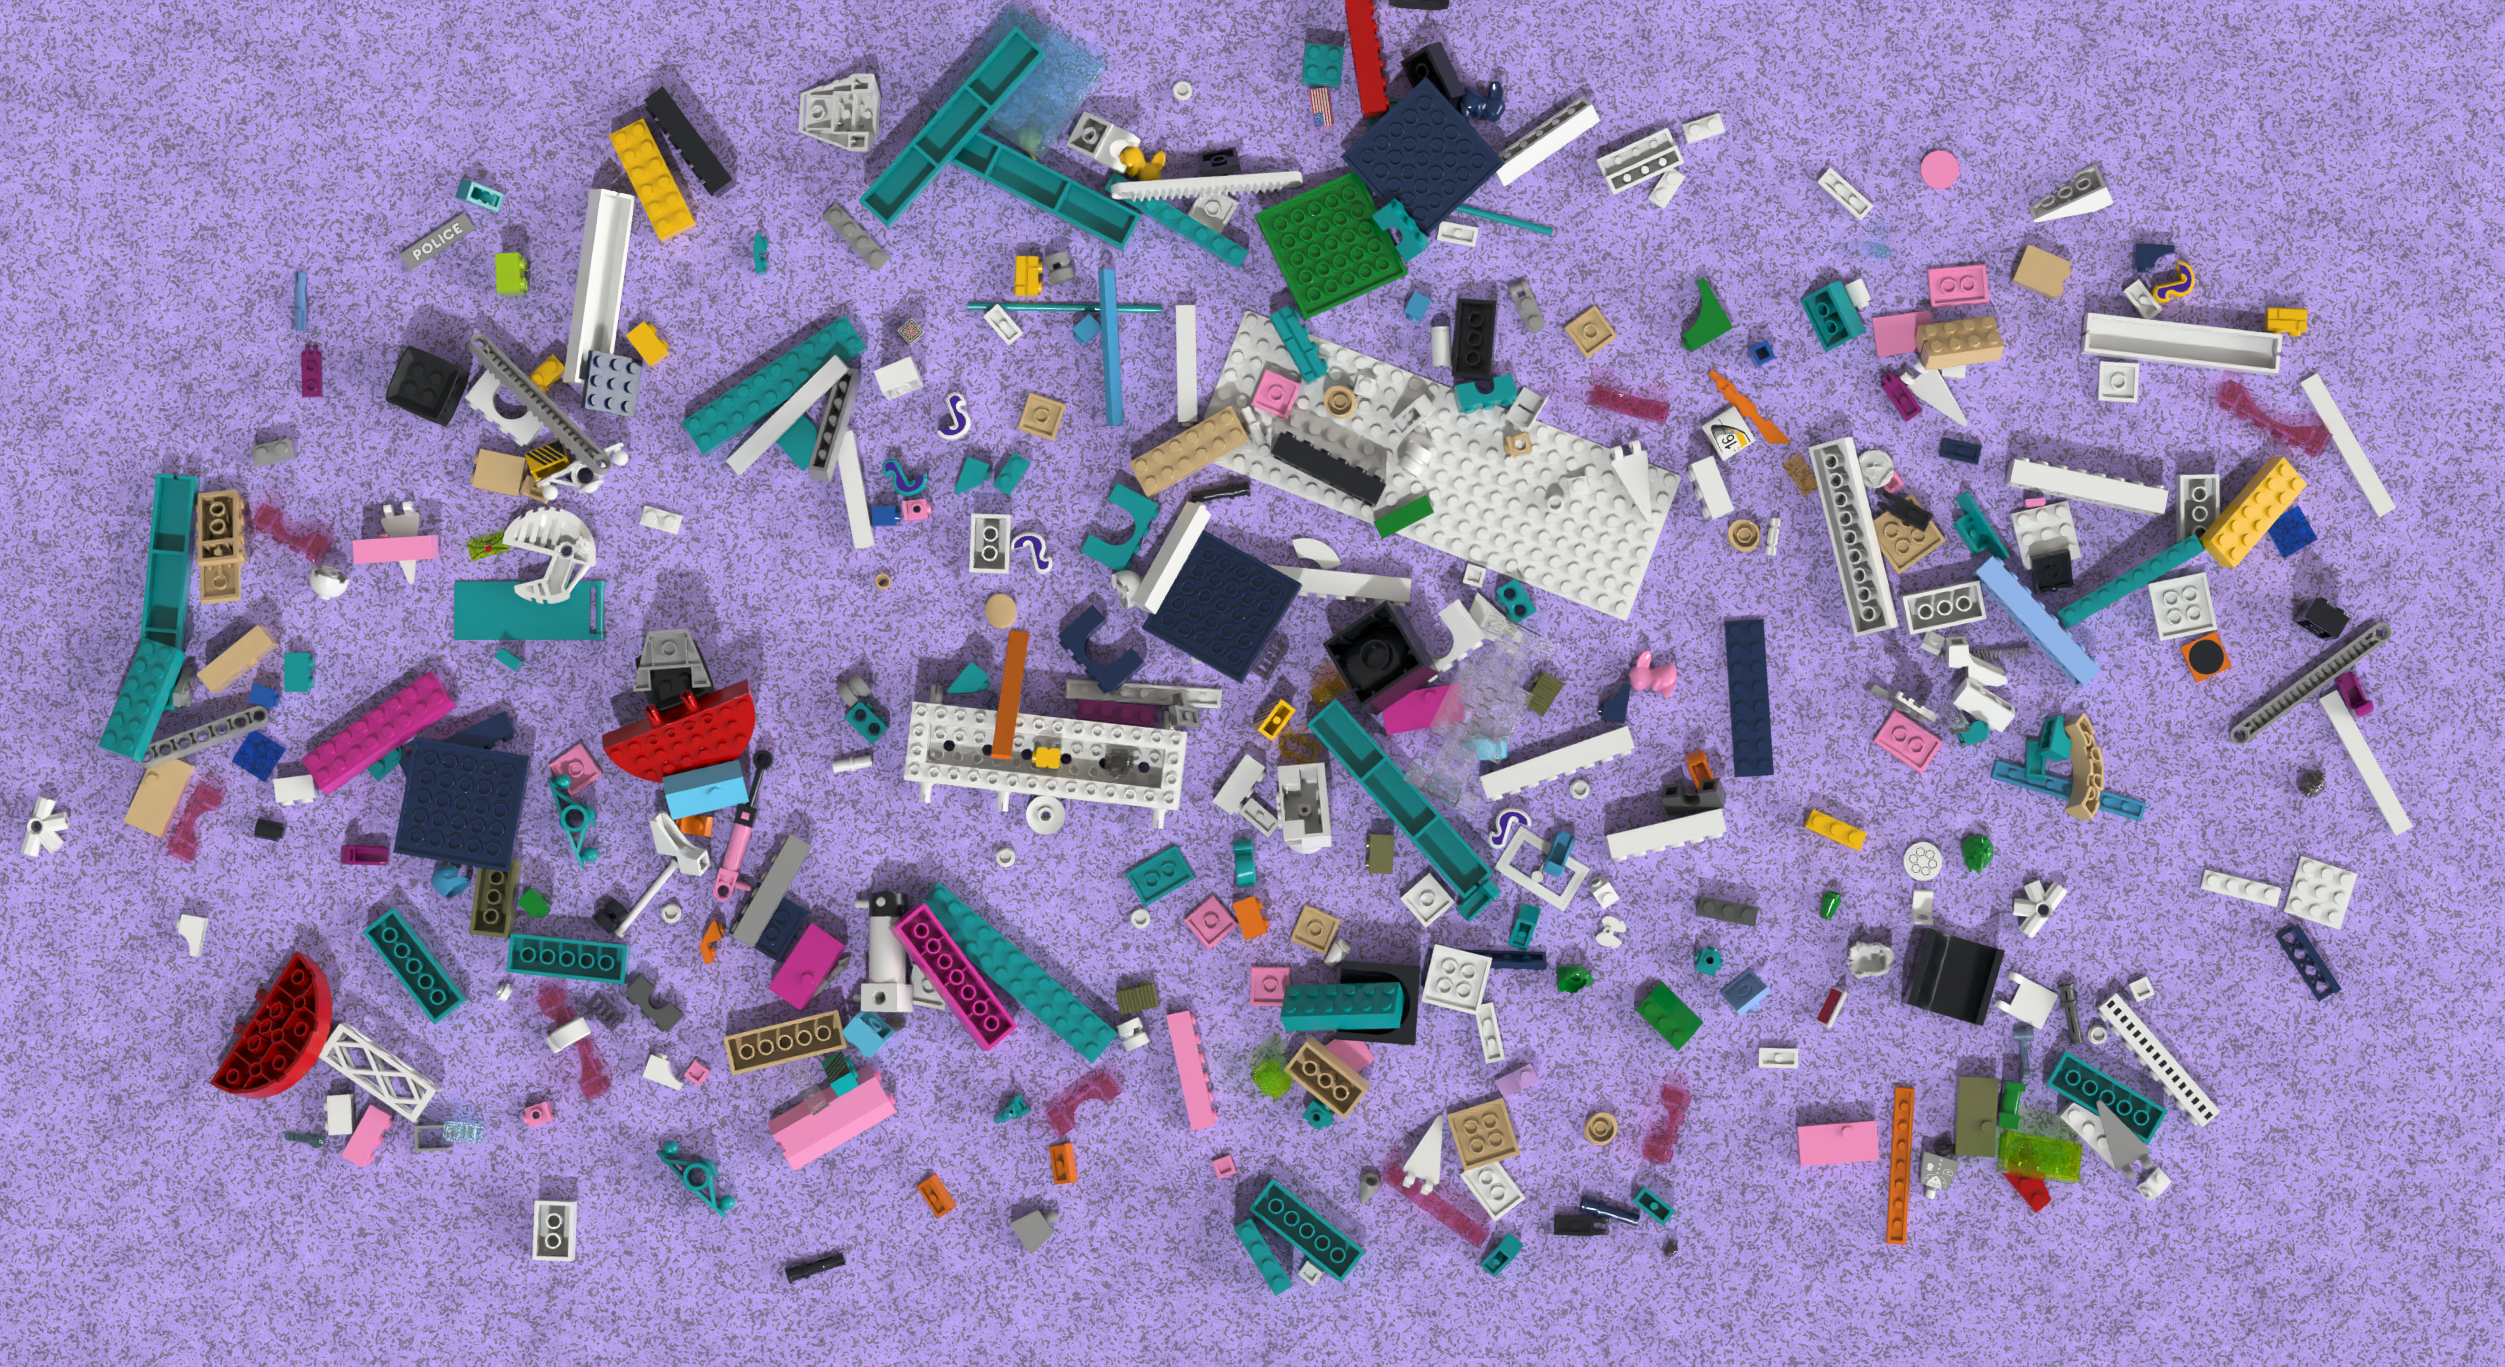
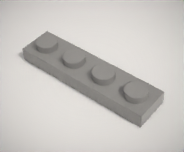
M836 203L822 216L876 272L891 259Z

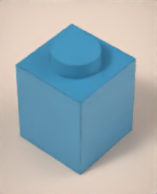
M1414 291L1404 310L1405 318L1413 323L1421 322L1432 299Z
M1088 314L1072 329L1074 332L1072 336L1079 344L1083 342L1087 345L1101 332V326Z

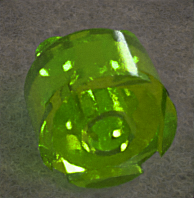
M1266 1058L1249 1073V1076L1254 1075L1253 1082L1266 1097L1268 1095L1272 1097L1270 1101L1275 1103L1292 1088L1291 1084L1293 1081L1287 1074L1284 1075L1279 1071L1281 1067L1275 1059L1269 1060Z

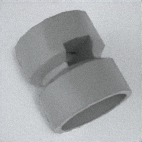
M1067 251L1044 258L1046 269L1050 270L1048 275L1052 285H1058L1075 279L1073 268L1069 266L1070 259Z
M858 672L849 677L848 683L843 682L835 688L850 708L859 702L860 697L865 698L872 693L871 688Z

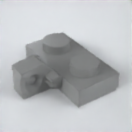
M184 667L173 691V706L181 708V706L190 708L193 696L189 691L190 687H193L195 683L193 667Z
M1184 692L1173 694V706L1169 707L1171 726L1191 729L1199 728L1198 709L1188 706L1187 694Z

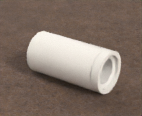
M1431 327L1432 367H1440V365H1444V367L1452 366L1450 327Z

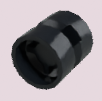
M611 896L604 903V908H599L592 915V918L610 934L618 926L617 922H622L629 915V912ZM612 911L615 916L612 917L608 912Z

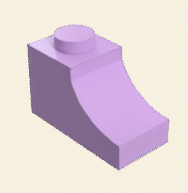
M1527 1063L1494 1081L1501 1095L1505 1098L1538 1082L1539 1079L1531 1064Z

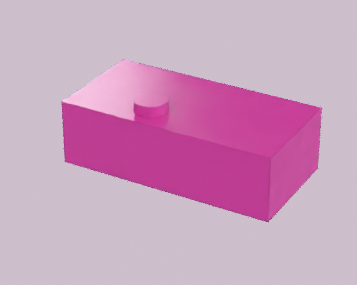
M1457 683L1413 690L1382 711L1386 735L1464 722Z
M811 923L768 989L797 1009L804 1011L847 948V945L818 925Z

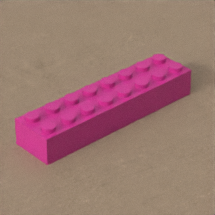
M430 670L301 760L320 790L329 795L458 706L439 677Z
M917 903L888 927L981 1051L991 1050L1018 1027L925 903Z

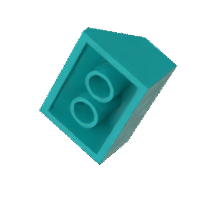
M1841 280L1831 283L1800 300L1825 352L1866 333Z

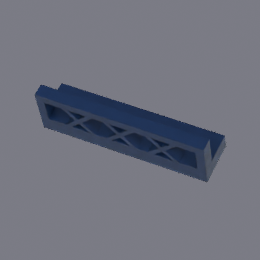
M2294 923L2275 936L2318 1002L2330 994H2336L2342 990L2299 924ZM2291 932L2295 938L2293 946L2286 945L2281 937ZM2295 949L2304 951V962L2296 961L2294 958ZM2306 965L2313 966L2316 969L2315 979L2306 976ZM2317 981L2325 983L2329 989L2321 996L2316 991Z

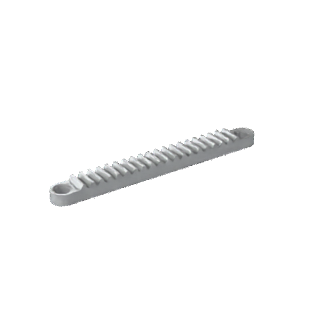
M481 333L473 334L469 340L468 348L478 358V362L483 363L484 368H488L489 373H493L495 379H499L500 384L505 385L506 390L510 389L511 395H516V400H521L522 405H526L527 410L532 411L533 416H537L538 421H542L544 427H548L549 432H553L554 437L559 438L560 443H564L565 448L571 450V454H576V459H581L582 465L586 464L595 474H607L612 465L611 459L487 336ZM474 341H480L483 347L476 346ZM601 461L606 467H599L596 462Z
M2377 623L2357 636L2232 727L2229 731L2230 741L2235 745H2243L2386 642L2392 634L2390 626L2386 623ZM2378 627H2383L2386 631L2383 638H2379L2376 635ZM2236 730L2244 732L2243 740L2238 741L2235 739L2234 733Z

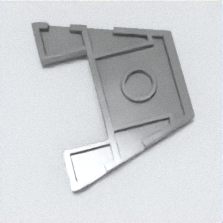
M688 628L648 631L633 692L651 691L650 670L691 667L693 688L711 687Z
M1870 682L1864 688L1892 703L1893 708L1908 713L1907 716L1914 720H1920L1924 723L1926 721L1935 722L1938 716L1924 706L1915 703V700L1910 697L1907 698L1899 690L1891 688L1890 692Z

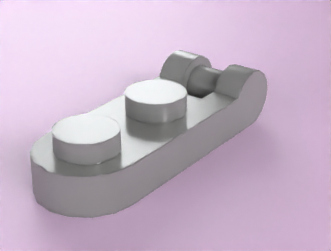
M1523 279L1516 285L1511 284L1507 286L1527 331L1531 333L1541 331L1544 326V320L1527 280ZM1524 290L1525 295L1519 298L1517 292Z

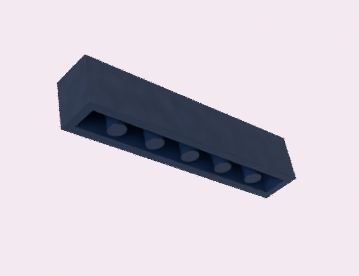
M504 711L442 741L493 749L496 747L495 743L501 740L505 743L514 739L513 735L517 731L508 712ZM411 755L398 761L406 779Z

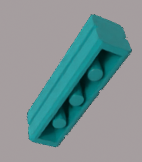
M1288 305L1270 315L1269 319L1306 385H1310L1328 374L1326 370L1329 367L1325 359L1322 358L1320 360L1317 355L1319 349L1314 341L1310 342L1307 336L1310 333L1305 324L1301 326L1298 318H1300L1298 311L1295 307L1291 308Z

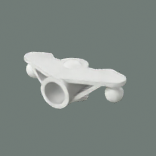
M623 442L602 450L610 459L613 455V462L618 466H623L628 461L627 453L621 451V448L624 447ZM576 459L566 469L537 483V487L544 488L542 494L545 499L554 500L558 495V490L550 483L580 489L578 491L579 494L585 492L592 493L604 483L602 480L604 475H598L593 472L592 481L581 483L579 474L583 469L589 467L586 464L582 465L581 459ZM602 462L600 467L604 468L606 465ZM571 475L572 481L574 483L562 481L560 479Z

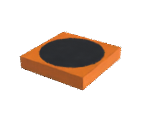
M2216 631L2180 647L2195 683L2232 667Z

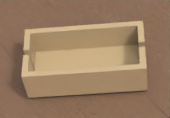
M1994 315L1919 325L1915 337L1925 371L1997 361L2001 359L2004 349Z

